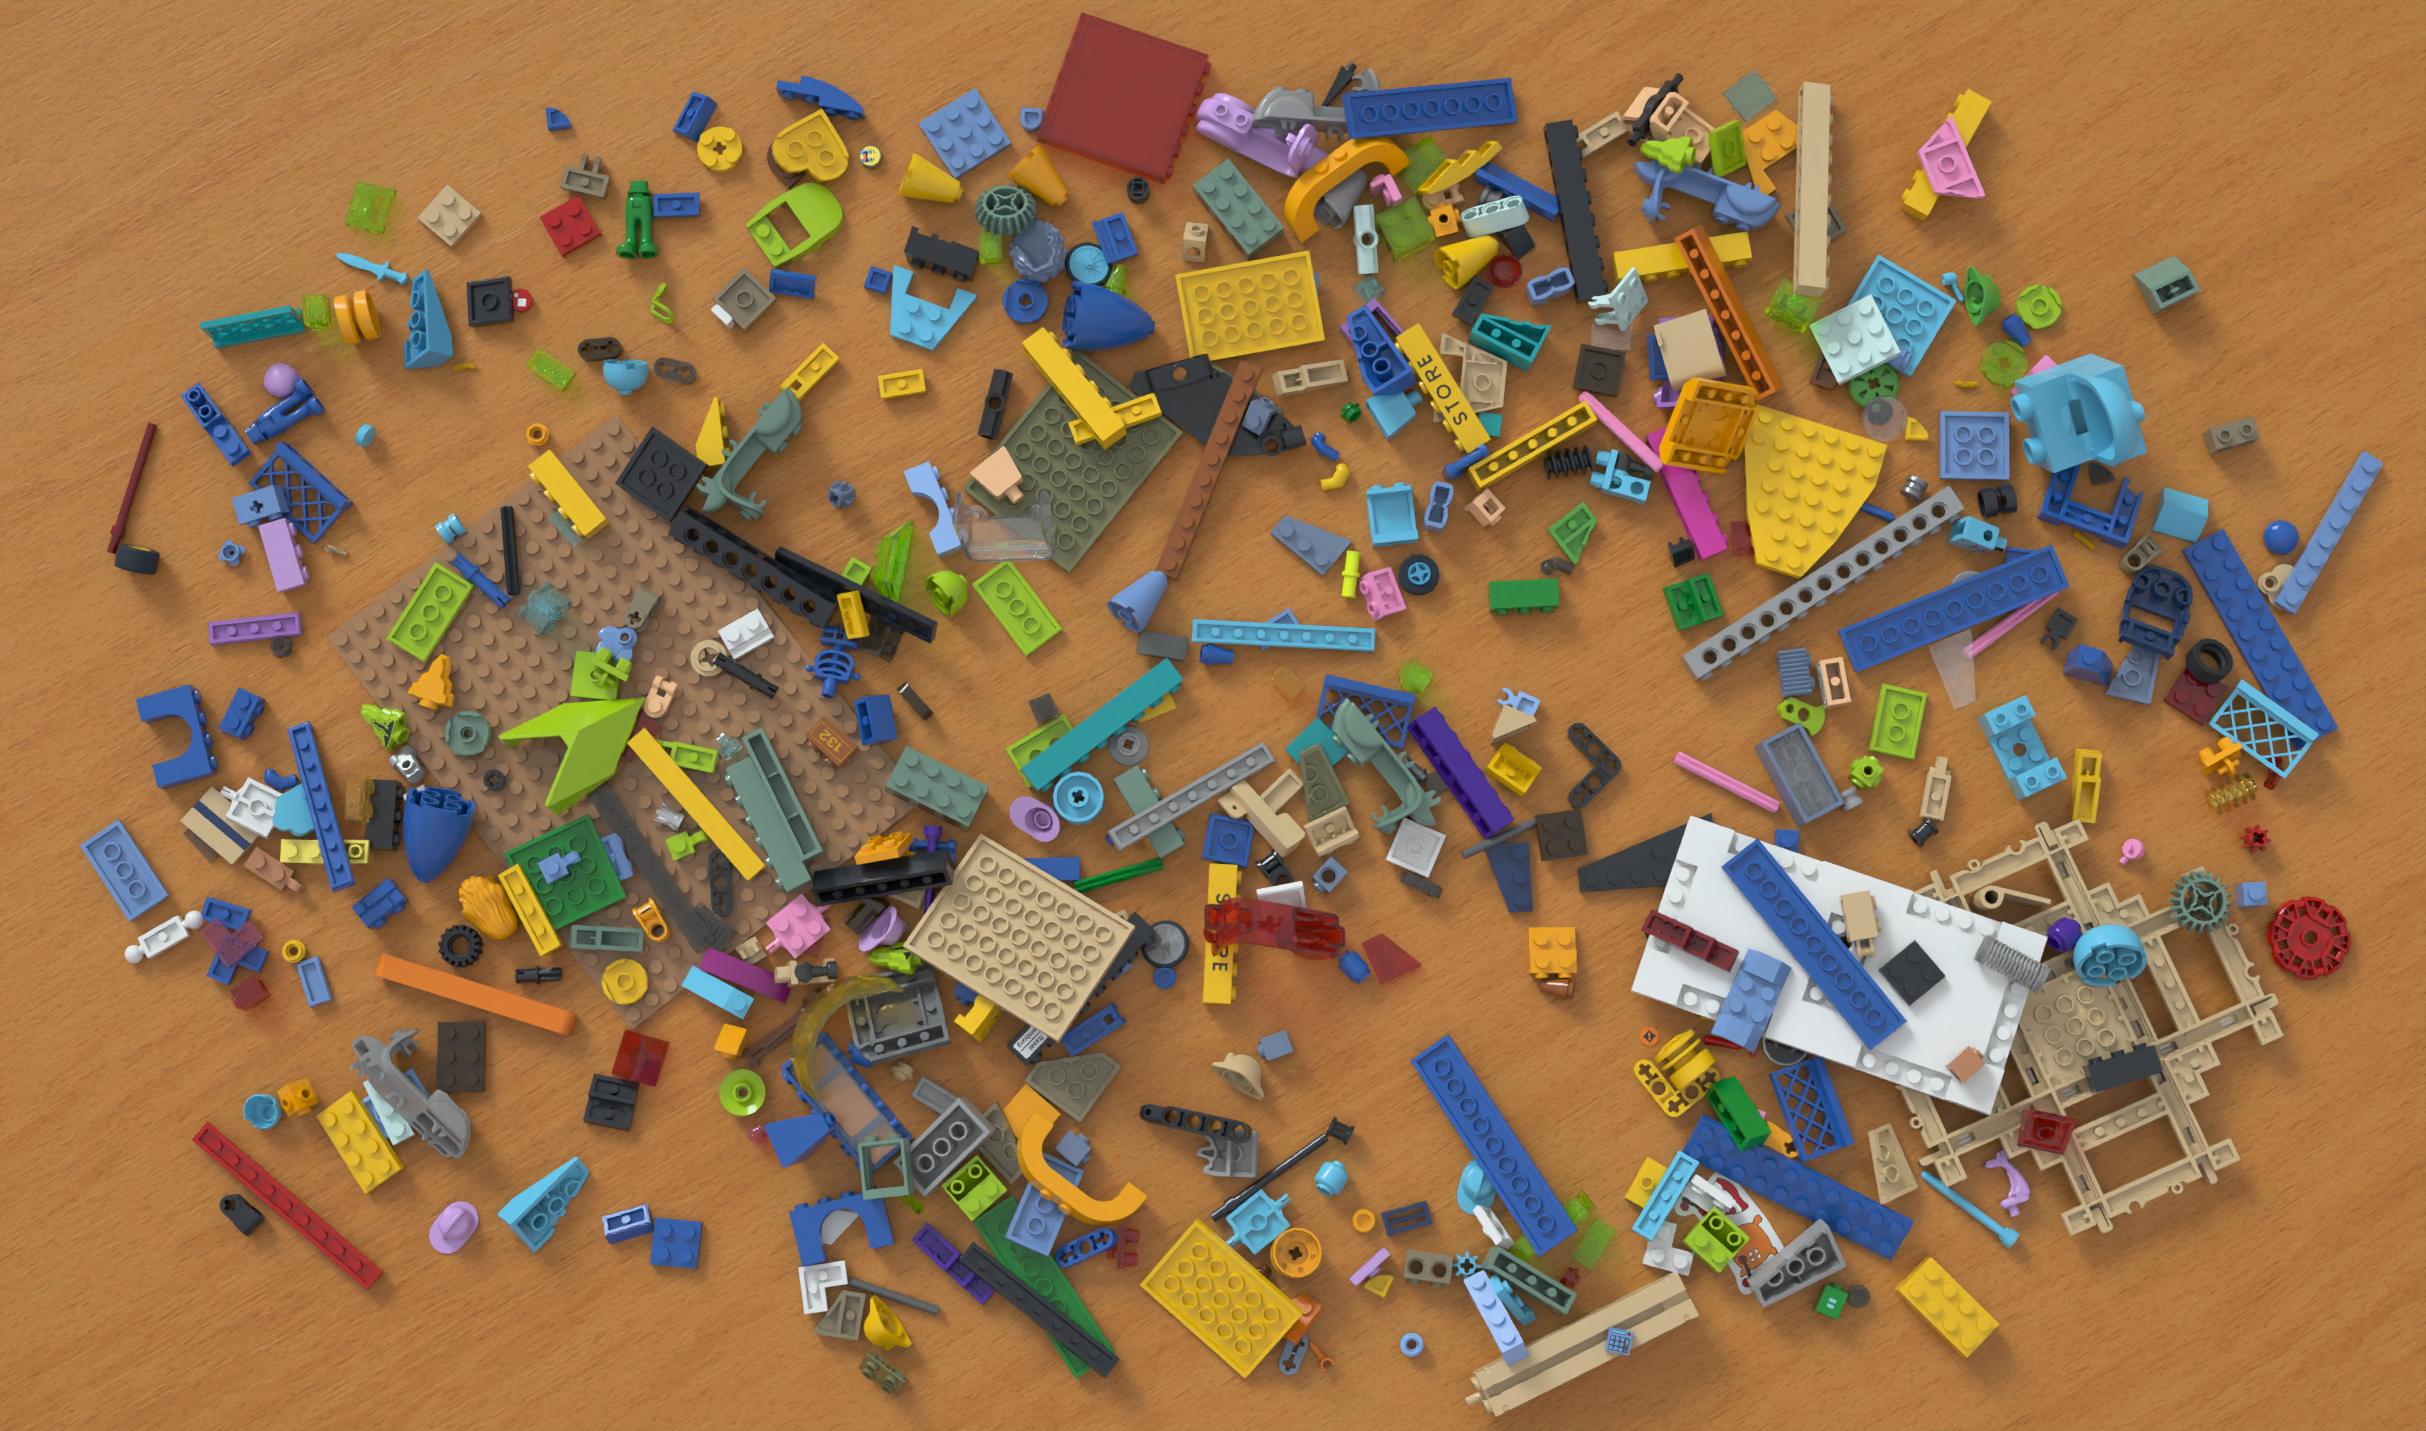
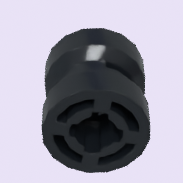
M1143 177L1130 179L1127 184L1129 200L1134 204H1143L1148 200L1150 192L1149 183Z

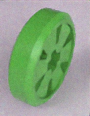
M1885 362L1849 380L1847 384L1848 392L1852 400L1865 409L1872 400L1878 398H1886L1892 401L1899 388L1898 376L1895 370ZM1874 379L1878 382L1876 385L1879 388L1875 387L1872 390L1868 387L1870 384L1867 382H1872ZM1873 404L1871 410L1880 409L1879 404Z

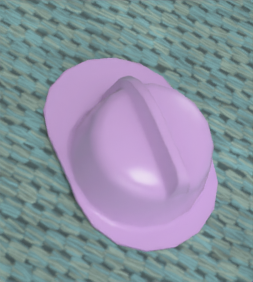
M1031 797L1017 798L1011 804L1009 809L1010 818L1013 824L1041 842L1051 841L1058 835L1060 821L1056 810L1052 806L1043 804Z
M894 906L886 908L864 930L859 940V949L861 951H869L878 944L893 945L907 930V923L897 916V910Z
M461 1201L452 1203L445 1208L430 1228L429 1238L435 1250L450 1254L460 1249L478 1226L479 1217L476 1209L471 1204Z

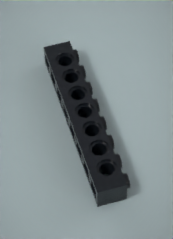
M690 506L684 507L677 514L668 532L674 537V540L690 546L696 554L711 559L714 565L729 570L735 578L750 583L753 589L759 592L763 591L774 602L782 603L789 607L792 613L799 616L802 615L813 626L824 628L832 621L839 607L836 596ZM693 528L699 532V537L694 535ZM712 540L717 542L719 549L713 546ZM732 552L737 555L738 561L732 558ZM751 564L756 566L757 573L752 571ZM770 576L776 579L777 585L771 582ZM789 588L796 592V597L790 594ZM809 600L815 603L816 609L809 605Z

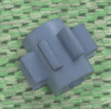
M841 480L832 483V487L828 488V500L835 508L841 506L844 510L852 506L851 503L856 500L854 498L856 495L855 489L847 481L842 483Z

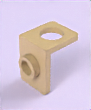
M1186 223L1182 250L1183 261L1204 262L1208 224ZM1190 247H1196L1200 250V254L1191 256L1187 250Z

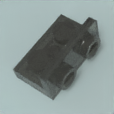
M871 616L868 623L870 635L862 637L858 650L890 663L896 654L897 646L905 631Z

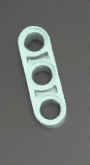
M1511 196L1466 209L1461 213L1460 218L1468 237L1477 238L1520 226L1529 220V214L1522 197Z

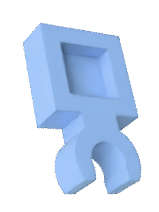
M1502 689V692L1508 695V700L1498 699L1497 703L1500 706H1504V704L1510 705L1512 708L1534 716L1540 703L1539 699L1519 691L1516 697L1510 689Z

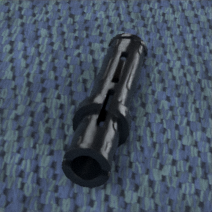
M719 652L713 662V665L748 684L750 689H756L770 699H773L779 689V686L762 678V674L752 672Z

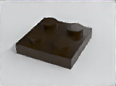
M1581 344L1572 389L1617 398L1626 352Z
M1581 809L1534 816L1541 861L1588 854Z

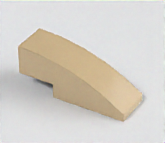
M1343 359L1302 365L1296 369L1278 371L1272 376L1277 398L1307 393L1348 382Z

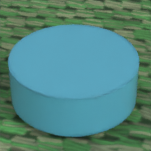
M369 424L362 425L355 437L356 444L364 448L369 446L374 439L376 429Z

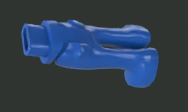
M302 377L295 381L296 390L289 397L267 409L256 421L251 422L252 426L245 430L254 445L262 440L266 442L269 438L283 433L295 423L310 415L319 416L326 412L320 400L314 396L315 393ZM307 400V402L300 406L297 410L290 413L289 415H285V413L288 410L298 405L299 403Z

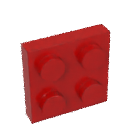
M579 195L540 216L542 223L562 257L602 236Z

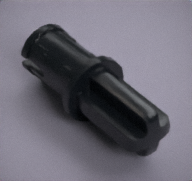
M536 966V968L515 970V973H517L515 974L517 984L531 982L541 984V982L560 981L563 977V971L560 967L540 968V966Z

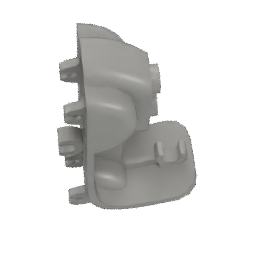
M1366 69L1361 74H1356L1352 77V80H1357L1359 87H1353L1352 92L1379 90L1380 80L1376 78V74L1372 69ZM1285 87L1273 88L1257 105L1252 119V124H1255V127L1275 129V133L1280 136L1281 130H1284V136H1287L1292 130L1301 131L1306 124L1314 126L1317 132L1325 133L1326 140L1331 138V133L1337 134L1338 141L1343 138L1344 134H1348L1344 108L1314 106V93L1309 92L1308 89L1287 91Z
M398 1028L389 1037L391 1042L387 1046L371 1036L360 1035L352 1041V1048L360 1060L354 1062L350 1070L353 1071L359 1068L357 1077L366 1074L369 1083L375 1091L422 1136V1141L426 1140L428 1142L427 1146H433L445 1158L452 1156L458 1159L464 1155L471 1139V1122L467 1113L459 1108L451 1100L450 1096L442 1090L438 1089L427 1097L393 1063L392 1055L400 1051L407 1058L412 1054L407 1046H410L413 1050L419 1046L412 1039L419 1030L414 1028L408 1031L405 1028L401 1031Z

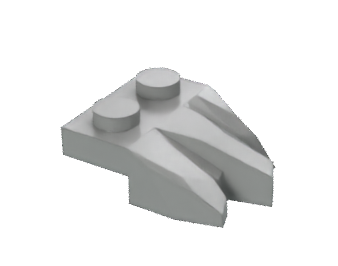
M1214 1129L1213 1131L1218 1133L1221 1129ZM1235 1130L1237 1138H1240L1244 1133V1130ZM1252 1130L1251 1138L1245 1143L1205 1135V1139L1210 1142V1147L1199 1148L1196 1156L1210 1161L1208 1165L1204 1166V1173L1221 1177L1258 1178L1259 1131Z

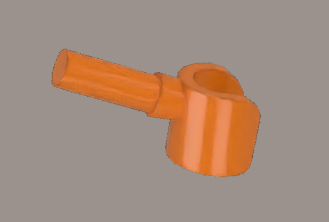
M1313 1341L1308 1344L1317 1355L1319 1365L1323 1371L1327 1372L1323 1367V1363L1326 1360H1329L1334 1366L1333 1360L1329 1356H1325Z

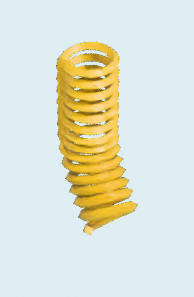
M466 362L465 364L461 363L454 366V371L456 373L460 369L462 370L463 367L464 369L474 370V368L476 369V364L468 363L467 366Z
M1958 379L1954 382L1961 388L1977 387V381L1964 382Z

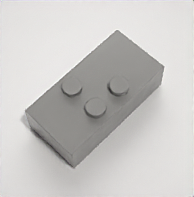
M966 1096L958 1098L910 1145L914 1186L924 1197L931 1195L997 1131ZM900 1155L893 1163L903 1173L902 1157Z

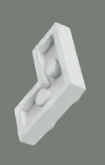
M1665 1221L1652 1243L1650 1241L1647 1242L1642 1264L1689 1276L1694 1253L1672 1247L1677 1224Z
M845 1260L798 1267L804 1314L828 1311L826 1287L849 1284Z

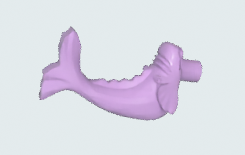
M2003 1149L1996 1153L1995 1159L1986 1162L1983 1168L2002 1167L2006 1169L2011 1188L2008 1198L2001 1201L2000 1207L2003 1210L2008 1209L2011 1217L2020 1214L2017 1205L2029 1199L2030 1188L2023 1175L2008 1162Z

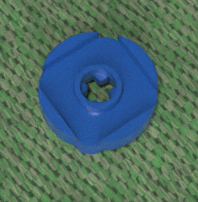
M1021 278L1006 288L1003 295V306L1007 316L1014 322L1032 324L1040 321L1046 313L1048 296L1040 283L1028 278ZM1024 296H1029V300L1032 301L1027 307H1023L1022 303H1019V300L1024 299Z

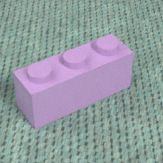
M283 518L259 525V531L277 591L284 593L308 586L307 579H310L308 568L302 564L301 557H304L301 545L297 544L295 540L297 535L295 524Z

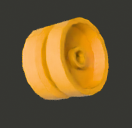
M367 289L355 292L353 300L347 294L334 298L338 324L343 338L348 345L360 343L362 334L367 340L381 337L377 311Z

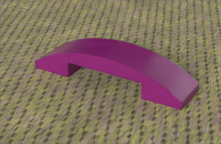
M707 947L699 966L701 970L783 1003L786 1002L791 987H787V983H775L774 973Z

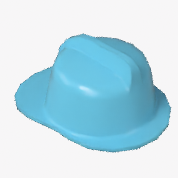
M1476 1160L1466 1165L1457 1190L1459 1206L1466 1213L1475 1215L1472 1210L1477 1205L1490 1208L1496 1194V1190Z

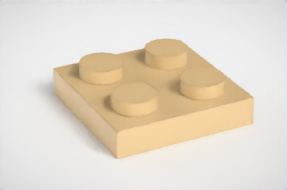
M446 185L420 214L418 220L450 247L454 248L480 219L482 214L451 187Z

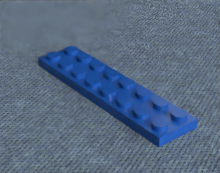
M1511 78L1353 92L1342 95L1349 140L1508 125L1518 122Z

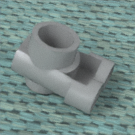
M411 745L404 746L400 753L394 754L389 758V763L393 769L399 770L409 782L418 783L425 776V770L419 765L416 759L417 753Z

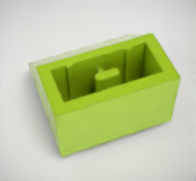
M978 1155L972 1158L942 1185L944 1190L971 1221L976 1220L1009 1191Z
M1714 1206L1690 1230L1681 1243L1694 1253L1711 1271L1717 1274L1723 1270L1750 1238Z

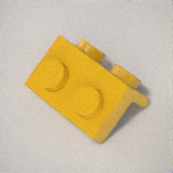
M1504 742L1485 769V772L1523 797L1542 768L1534 760L1527 758L1515 747Z

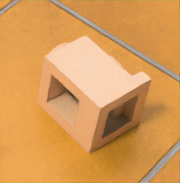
M1487 488L1478 494L1464 509L1466 511L1469 510L1481 525L1485 527L1488 524L1491 526L1496 524L1502 518L1499 514L1506 508Z

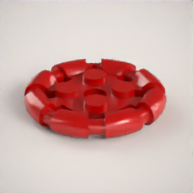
M2306 896L2296 901L2292 899L2278 908L2274 913L2276 915L2274 920L2270 921L2268 925L2267 944L2271 946L2272 953L2270 954L2282 970H2288L2293 973L2294 977L2300 979L2317 980V977H2327L2344 963L2342 960L2345 955H2348L2350 950L2351 934L2347 931L2345 917L2334 905L2330 906L2325 903V900ZM2304 909L2306 915L2300 916L2298 910ZM2320 911L2326 914L2325 919L2318 916ZM2284 920L2290 922L2287 929L2281 926ZM2336 926L2339 935L2333 937L2330 928ZM2307 931L2315 935V942L2312 945L2304 940V935ZM2285 940L2284 944L2288 949L2281 950L2279 941ZM2332 947L2337 950L2334 956L2329 953ZM2295 957L2301 960L2298 966L2292 963ZM2320 960V967L2315 968L2313 961Z

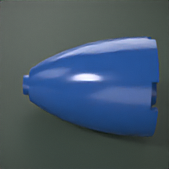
M1079 281L1072 282L1071 289L1074 290L1069 297L1067 296L1063 312L1062 330H1064L1066 340L1063 339L1062 341L1063 348L1081 351L1111 350L1138 343L1147 339L1149 334H1153L1155 321H1152L1151 316L1130 299L1094 284Z
M427 786L426 790L419 791L413 787L408 790L404 808L403 836L408 863L418 881L430 883L431 880L438 878L453 862L472 826L477 808L474 800H469L468 802L461 797V793L440 787Z

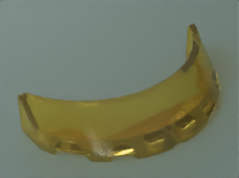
M865 974L838 980L813 997L809 1006L801 1013L792 1038V1064L801 1089L820 1103L822 1098L818 1095L815 1087L812 1059L814 1047L821 1029L836 1010L856 997L879 991H894L904 994L905 990L890 978L881 975Z

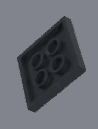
M651 427L615 484L660 516L672 522L709 465L655 427Z

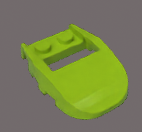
M805 183L771 200L746 224V228L774 268L780 270V265L789 261L794 263L802 259L801 257L811 252H816L826 240L834 237L843 225L844 213L839 202L829 189L818 183ZM787 202L810 235V238L791 251L767 218L770 212Z

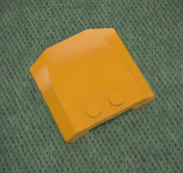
M1697 377L1687 381L1683 385L1660 443V461L1669 466L1725 474L1727 471L1725 467L1732 459L1736 461L1741 455L1757 416L1758 406L1754 404V395H1758V391L1748 386Z

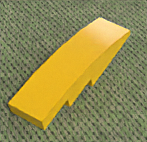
M1486 140L1477 151L1465 150L1457 160L1445 159L1417 189V192L1430 195L1456 184L1485 165L1502 147L1497 141Z

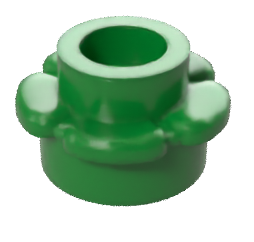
M1352 402L1347 403L1341 410V418L1348 423L1356 421L1362 414L1359 403H1354V405Z

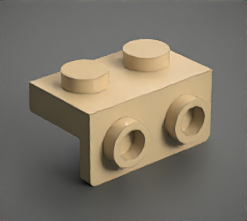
M1345 806L1304 825L1311 845L1318 856L1329 855L1334 849L1343 845H1350L1355 839L1360 837Z

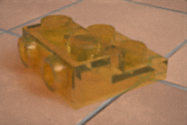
M367 774L347 775L346 821L356 825L369 823V817H372L373 814L370 794L374 793V781L371 780V776Z

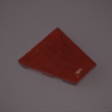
M1383 933L1361 943L1380 985L1421 967V964Z

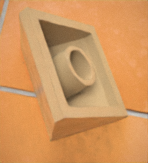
M1504 704L1490 736V744L1532 728L1536 723V718Z

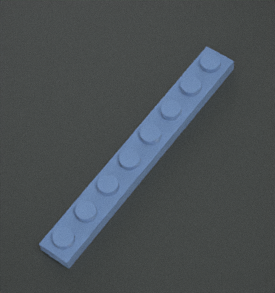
M2365 451L2361 452L2273 604L2291 615L2296 614L2381 469L2383 462Z

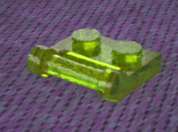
M357 181L344 223L347 226L384 234L386 228L384 223L391 200L395 198L396 191L391 188ZM381 195L383 198L375 223H370L378 196Z

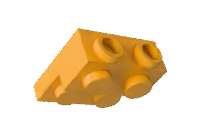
M1575 927L1528 928L1529 974H1535V978L1538 979L1549 978V974H1558V978H1572V974L1577 973Z

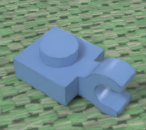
M575 851L565 855L563 858L560 853H556L539 862L538 865L547 883L551 884L569 875L570 872L567 867L582 859L579 853Z

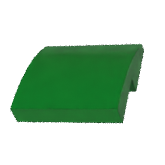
M1709 573L1689 578L1686 581L1666 586L1662 589L1677 631L1724 616Z

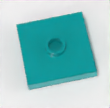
M1318 717L1285 748L1299 765L1298 752L1318 742L1332 767L1347 753L1343 746L1339 748L1332 740L1334 735Z

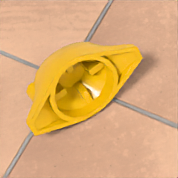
M874 1295L870 1299V1313L864 1323L866 1337L870 1342L877 1346H883L887 1351L896 1345L905 1348L910 1347L912 1342L897 1316L885 1303Z

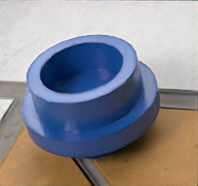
M1157 968L1153 979L1159 988L1168 989L1175 984L1176 973L1172 968Z

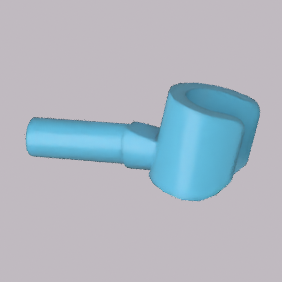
M1953 272L1942 274L1941 280L1943 285H1951L1959 302L1964 300L1957 285L1956 274Z

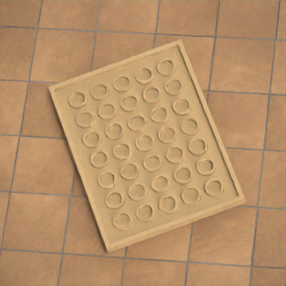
M980 834L954 871L953 885L942 888L903 947L1059 1043L1135 931V926Z

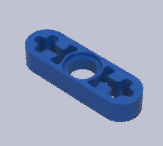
M1111 1228L1097 1229L1058 1248L1055 1253V1261L1060 1267H1074L1114 1248L1118 1242V1235ZM1105 1234L1109 1235L1110 1238L1107 1239V1243L1096 1242V1240L1104 1239ZM1088 1241L1091 1245V1250L1085 1255L1082 1252V1244ZM1066 1253H1076V1255L1068 1257V1261L1063 1260Z

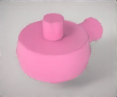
M2138 839L2127 840L2122 848L2124 856L2119 861L2126 865L2129 860L2140 859L2145 852L2144 844Z

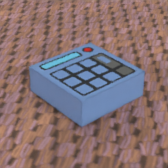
M1609 1327L1605 1350L1629 1355L1634 1332Z

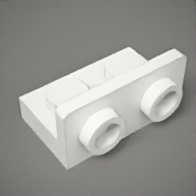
M1697 1174L1693 1175L1682 1192L1684 1197L1706 1212H1709L1715 1206L1725 1214L1736 1202Z

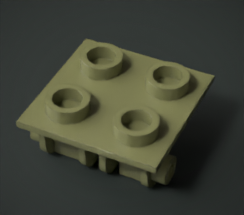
M871 1352L867 1353L859 1367L862 1370V1374L869 1380L874 1379L881 1384V1388L888 1394L893 1393L897 1396L901 1388L908 1381L905 1378V1374L898 1369H895L893 1372L894 1366L888 1369L886 1367L888 1362L886 1361L883 1365L884 1359L876 1353L874 1355Z

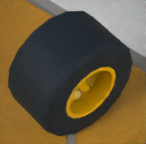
M119 544L115 566L131 572L155 575L160 553L140 546Z

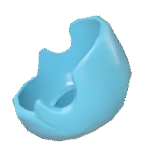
M254 1094L244 1104L243 1115L246 1120L253 1124L254 1128L271 1129L277 1125L282 1115L280 1102L274 1096Z

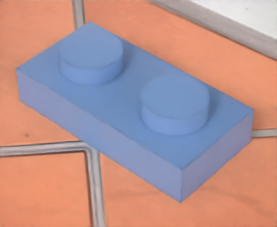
M616 833L600 838L619 881L633 876V867L630 860L624 854V845L621 838Z

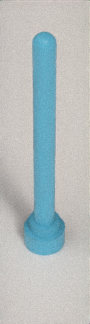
M1922 1172V1179L1999 1235L1998 1238L2001 1240V1243L2008 1249L2017 1240L2019 1233L2013 1228L2002 1227L1953 1189L1944 1187L1942 1181L1930 1172Z

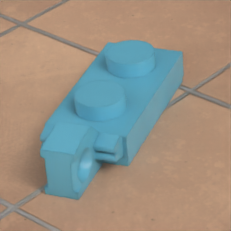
M1497 1274L1490 1278L1495 1293L1518 1321L1526 1327L1534 1320H1537L1530 1306H1525L1518 1294L1513 1295L1512 1292L1514 1291L1507 1280L1502 1281Z

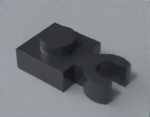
M2058 607L2045 626L2050 633L2041 638L2040 644H2044L2047 639H2051L2053 646L2050 650H2055L2059 646V637L2065 640L2078 619Z

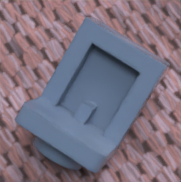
M1262 397L1253 400L1249 405L1242 426L1261 436L1265 433L1272 414L1277 413L1279 408L1273 405V402L1268 398Z

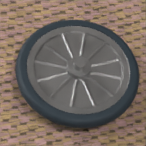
M1163 920L1152 924L1151 927L1155 930L1152 935L1155 938L1147 947L1141 946L1144 958L1148 963L1157 968H1171L1178 965L1185 958L1189 949V938L1186 931L1181 925L1173 921Z

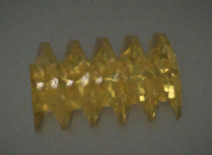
M2245 772L2243 776L2238 775L2234 780L2229 779L2226 783H2220L2218 787H2211L2210 791L2204 790L2203 794L2208 806L2213 811H2216L2218 815H2222L2221 807H2224L2227 812L2231 811L2230 803L2237 808L2239 807L2238 800L2243 804H2247L2246 796L2252 801L2256 800L2255 792L2257 787L2253 777L2248 772Z

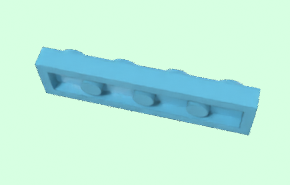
M1678 1151L1632 1227L1634 1233L1651 1243L1654 1241L1698 1168L1699 1161Z

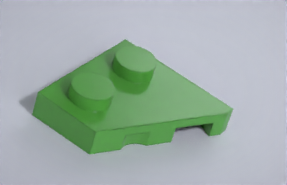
M1581 502L1547 529V532L1573 565L1578 562L1580 553L1586 545L1589 534L1593 530L1597 519L1586 504Z

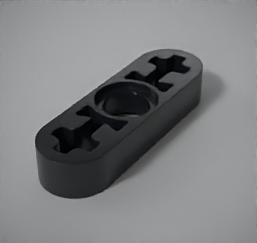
M717 849L709 855L708 859L711 907L716 915L726 917L732 913L734 908L731 861L720 849ZM718 854L726 858V861L722 862L721 865L722 870L727 869V873L718 872L714 874V870L719 871L718 864L714 862V859L718 858ZM718 877H725L728 884L725 889L719 890L715 887V880ZM728 892V896H724V902L729 904V907L725 908V912H721L717 908V905L721 903L720 896L715 897V893L725 894Z

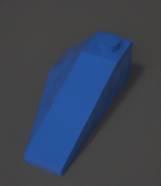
M1366 305L1346 316L1362 379L1374 396L1397 395L1416 383L1413 370Z

